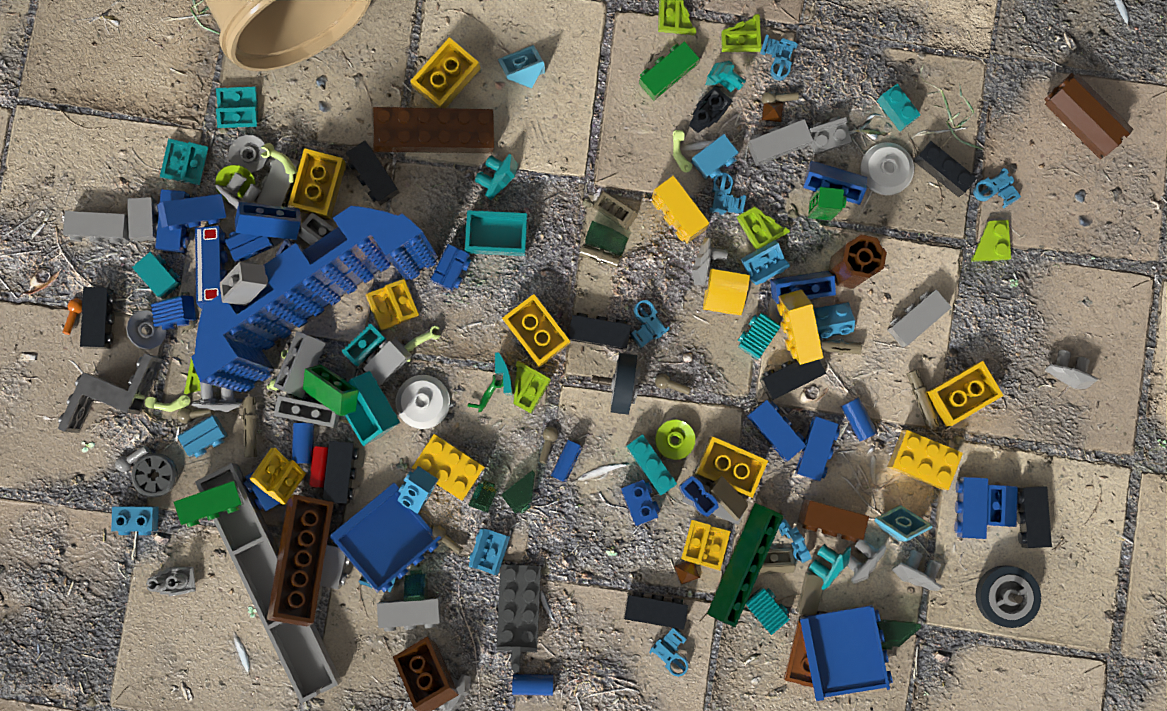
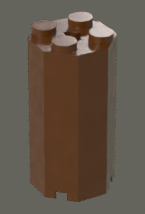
M1070 73L1044 99L1046 101L1045 105L1099 159L1111 153L1122 143L1123 137L1127 138L1133 131V128L1078 73Z
M859 235L831 256L828 271L835 276L837 286L854 289L884 269L887 252L880 245L878 238Z

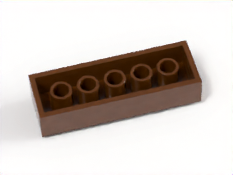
M373 107V152L492 154L494 150L493 109Z
M295 494L289 498L267 620L306 627L314 624L334 502Z

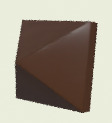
M764 103L762 120L781 122L783 103Z
M685 561L674 566L681 585L700 578L695 563Z

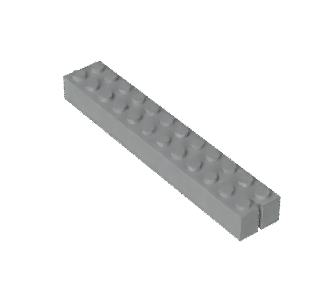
M231 463L195 481L199 492L232 481L237 483L244 505L239 506L240 510L230 514L227 511L219 513L220 517L213 519L295 693L300 703H303L339 685L342 680L315 624L306 627L267 620L279 549L260 510L254 502L255 499L252 493H249L244 485L246 480L238 464Z

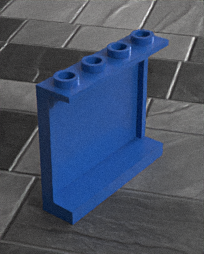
M395 483L390 485L330 536L333 542L377 593L380 590L383 592L387 591L393 585L391 581L394 578L398 577L401 579L409 572L407 567L412 563L416 566L424 559L423 554L427 550L431 553L440 545L438 541L441 539L439 535L433 540L432 529L420 515L397 501L401 493L398 492L399 487Z
M873 605L800 617L816 701L824 700L825 697L881 688L890 690L889 684L893 683L891 671H886L885 663H889L887 651H882L881 643L885 642L883 631L878 630L877 622H881L878 609L874 610Z

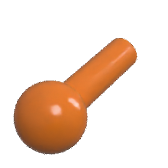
M78 298L71 299L68 302V310L70 312L62 331L66 335L71 334L77 314L82 312V300Z

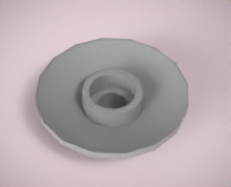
M254 135L238 137L229 148L228 157L231 165L243 166L251 173L258 172L264 167L268 157L263 158L261 156L266 151L261 149L264 142ZM249 153H253L251 159H247Z
M148 310L138 311L133 314L128 320L126 327L127 335L131 342L137 347L146 350L154 349L161 345L166 336V330L153 325V314ZM142 328L147 331L146 335L141 332Z

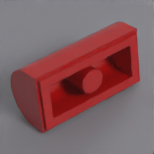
M315 446L313 449L310 487L324 488L328 447Z

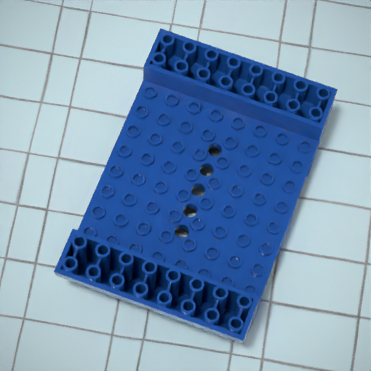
M348 207L333 217L338 227L305 250L295 243L265 263V274L268 277L267 285L247 306L223 303L221 294L203 305L198 324L195 354L191 356L200 382L238 392L244 391L247 393L255 387V383L260 380L262 382L272 376L271 372L275 370L262 352L263 349L265 351L269 350L275 345L274 342L279 338L285 339L291 335V330L306 325L308 323L307 319L313 315L317 317L322 314L326 306L329 304L331 306L335 305L341 300L340 297L346 293H353L358 289L357 285L362 282H369L374 278L373 274L379 270L381 272L385 271L391 266L390 263L395 266L405 280L409 278L413 280L421 274L419 271L425 267L429 269L437 263L436 260L439 259L423 231L404 214L398 216L371 208Z

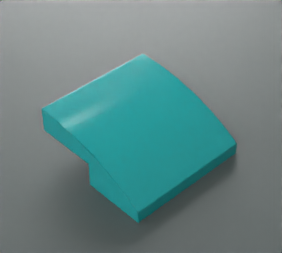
M257 86L216 88L218 107L216 108L217 128L258 126Z
M168 138L160 178L200 185L208 147Z
M495 352V373L497 376H503V393L505 395H513L512 380L508 367L500 353Z

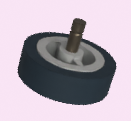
M619 352L615 374H613L612 378L592 375L591 383L611 386V413L629 415L631 404H635L638 393V386L635 385H638L641 367H637V355Z
M1007 565L994 567L980 578L976 587V603L980 612L987 620L1002 627L1018 628L1028 624L1035 618L1041 606V590L1037 581L1030 573L1018 567Z

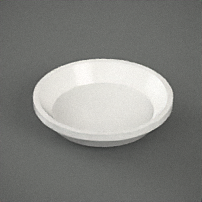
M884 142L874 145L865 153L861 161L860 171L862 176L867 177V187L870 190L881 195H894L903 191L910 184L914 175V163L910 154L903 147L895 143Z
M417 375L409 378L401 385L396 395V409L400 418L409 426L417 429H428L438 425L444 420L450 408V396L447 388L440 380L429 375Z

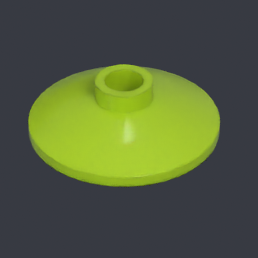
M228 165L222 168L216 176L215 187L216 184L227 186L235 172L247 179L237 192L239 197L242 198L251 183L256 185L254 176L247 168L240 165ZM222 195V198H223L224 200L228 201V200L226 199V197H225L224 195Z
M681 420L665 422L656 433L655 442L657 449L663 456L669 459L678 460L685 458L692 452L695 446L693 429ZM677 436L679 439L678 443H672L671 438Z

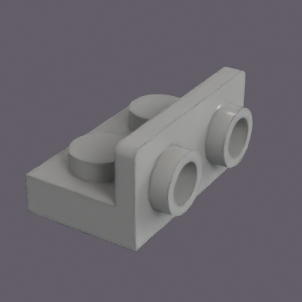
M838 116L830 119L829 123L822 124V122H818L810 126L809 131L813 138L810 146L813 155L852 143L846 125L847 117L841 119Z

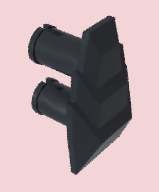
M714 86L696 105L697 108L692 114L693 118L689 126L697 133L706 127L709 128L720 120L733 101Z

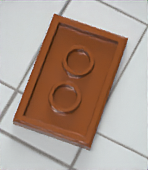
M797 620L784 680L813 687L801 622Z

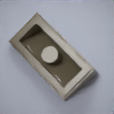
M719 477L711 484L710 494L735 521H738L747 509L748 503L724 477Z
M793 548L769 549L759 574L793 573L795 570Z
M805 573L796 609L797 613L803 615L817 614L822 594L821 587L824 583L821 577Z

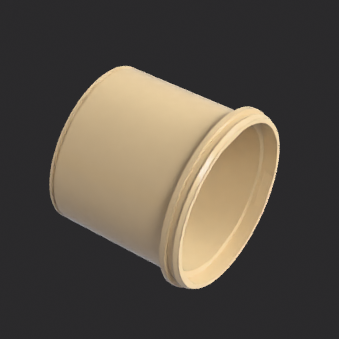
M205 0L221 30L219 42L226 57L235 65L245 70L268 71L301 62L334 44L359 22L367 11L371 0Z

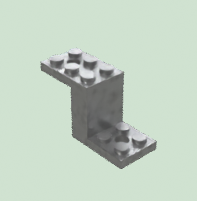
M144 353L143 357L141 356L137 362L136 367L138 369L135 375H132L128 382L129 388L98 375L83 372L75 382L76 388L74 393L67 400L68 406L65 413H62L59 418L58 429L64 432L79 433L94 399L126 413L139 415L163 359Z

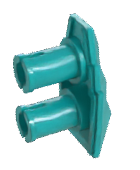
M731 61L715 63L707 76L705 85L711 86L720 83L729 92H732L735 88L737 90L743 87L742 82L745 83L746 79L733 71L734 65Z
M510 153L504 161L497 159L493 155L488 157L486 166L496 171L493 178L482 171L475 177L476 183L488 188L486 196L489 200H492L516 175L518 163Z
M826 544L822 545L817 555H820L832 564V568L829 569L815 559L808 569L823 579L822 590L828 588L849 564L850 546L840 554L826 546Z

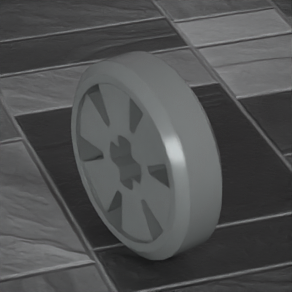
M149 453L139 458L134 464L131 473L135 489L147 497H161L168 494L176 485L178 478L177 467L173 460L160 453ZM154 470L159 472V477H156L155 481L154 478L150 477Z

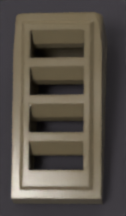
M605 191L602 192L593 205L594 209L625 230L629 229L638 215L635 210ZM609 199L610 201L604 209L601 208L605 201ZM613 204H616L611 213H609L608 211L613 206ZM620 208H622L623 210L621 211L619 216L615 217Z

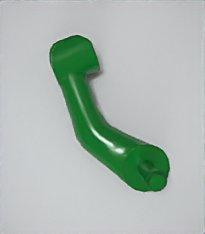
M494 374L492 376V383L484 392L479 405L468 403L467 407L478 408V413L482 412L495 389L503 386V376L501 380L497 381Z

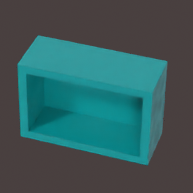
M467 210L466 253L526 256L527 213Z
M370 371L352 378L348 382L358 389L356 411L345 416L363 446L381 438L400 424L396 413Z

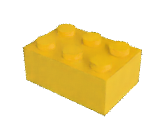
M449 37L410 82L412 87L436 108H447L481 68L479 62Z
M304 148L288 206L300 209V212L307 214L313 212L319 217L331 220L346 167L344 159Z
M674 175L654 189L652 195L653 205L657 210H662L665 214L663 216L669 226L673 225L677 230L675 233L681 241H685L688 244L707 229L709 225L708 220Z
M802 290L778 296L780 303L777 304V308L784 320L781 322V327L787 335L785 345L787 350L791 352L792 358H796L800 365L822 359L823 354L817 324L810 300Z
M534 294L502 317L504 323L538 367L571 344V341Z
M983 361L971 365L927 391L930 401L946 427L953 426L1004 396Z
M902 430L887 467L941 490H949L963 453L909 430Z
M433 434L412 466L414 470L419 466L439 479L436 484L461 501L465 500L486 468L436 434Z
M712 436L709 438L695 474L713 482L722 476L738 493L753 498L768 460Z

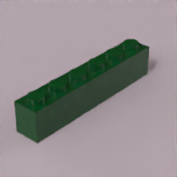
M757 503L754 504L710 604L707 615L736 628L784 515Z

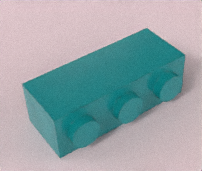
M643 434L625 446L660 496L677 485Z

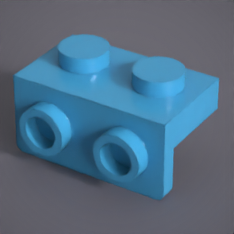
M776 240L741 259L747 275H750V280L755 285L766 282L769 278L784 272V270L790 267L789 263L784 259L779 243Z
M849 302L813 308L819 339H826L836 335H847L854 332L855 318Z
M481 528L476 536L474 550L470 554L469 567L498 575L510 536Z

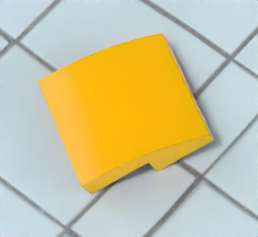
M711 269L708 289L705 290L703 310L741 316L747 296L750 275Z
M405 279L393 282L365 295L380 332L419 316Z
M275 447L268 451L250 477V480L269 496L282 504H286L306 473L294 460L288 461Z
M691 520L681 559L721 571L731 531Z

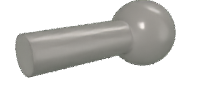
M144 445L128 457H119L115 462L116 469L120 472L128 471L133 462L149 453V448Z

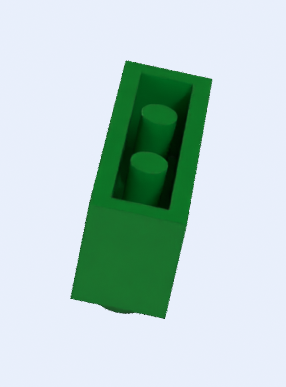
M685 41L680 45L677 43L670 49V54L666 57L661 56L654 63L655 66L653 68H647L640 74L639 85L655 101L695 68L700 58Z
M819 187L809 199L808 218L831 221L846 206L847 197L844 196V190Z
M323 365L305 368L303 390L339 416L356 411L357 388Z
M236 481L173 502L180 524L187 525L188 528L200 524L199 520L207 518L208 521L220 517L219 513L227 511L228 514L240 510L239 506L244 505Z

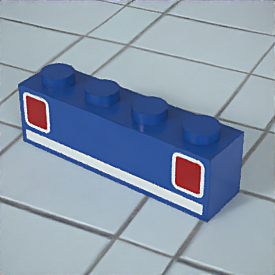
M220 226L195 228L196 304L201 309L203 305L221 294L220 282L228 275L227 270H225V263H227L228 257L227 252L224 251L227 235Z

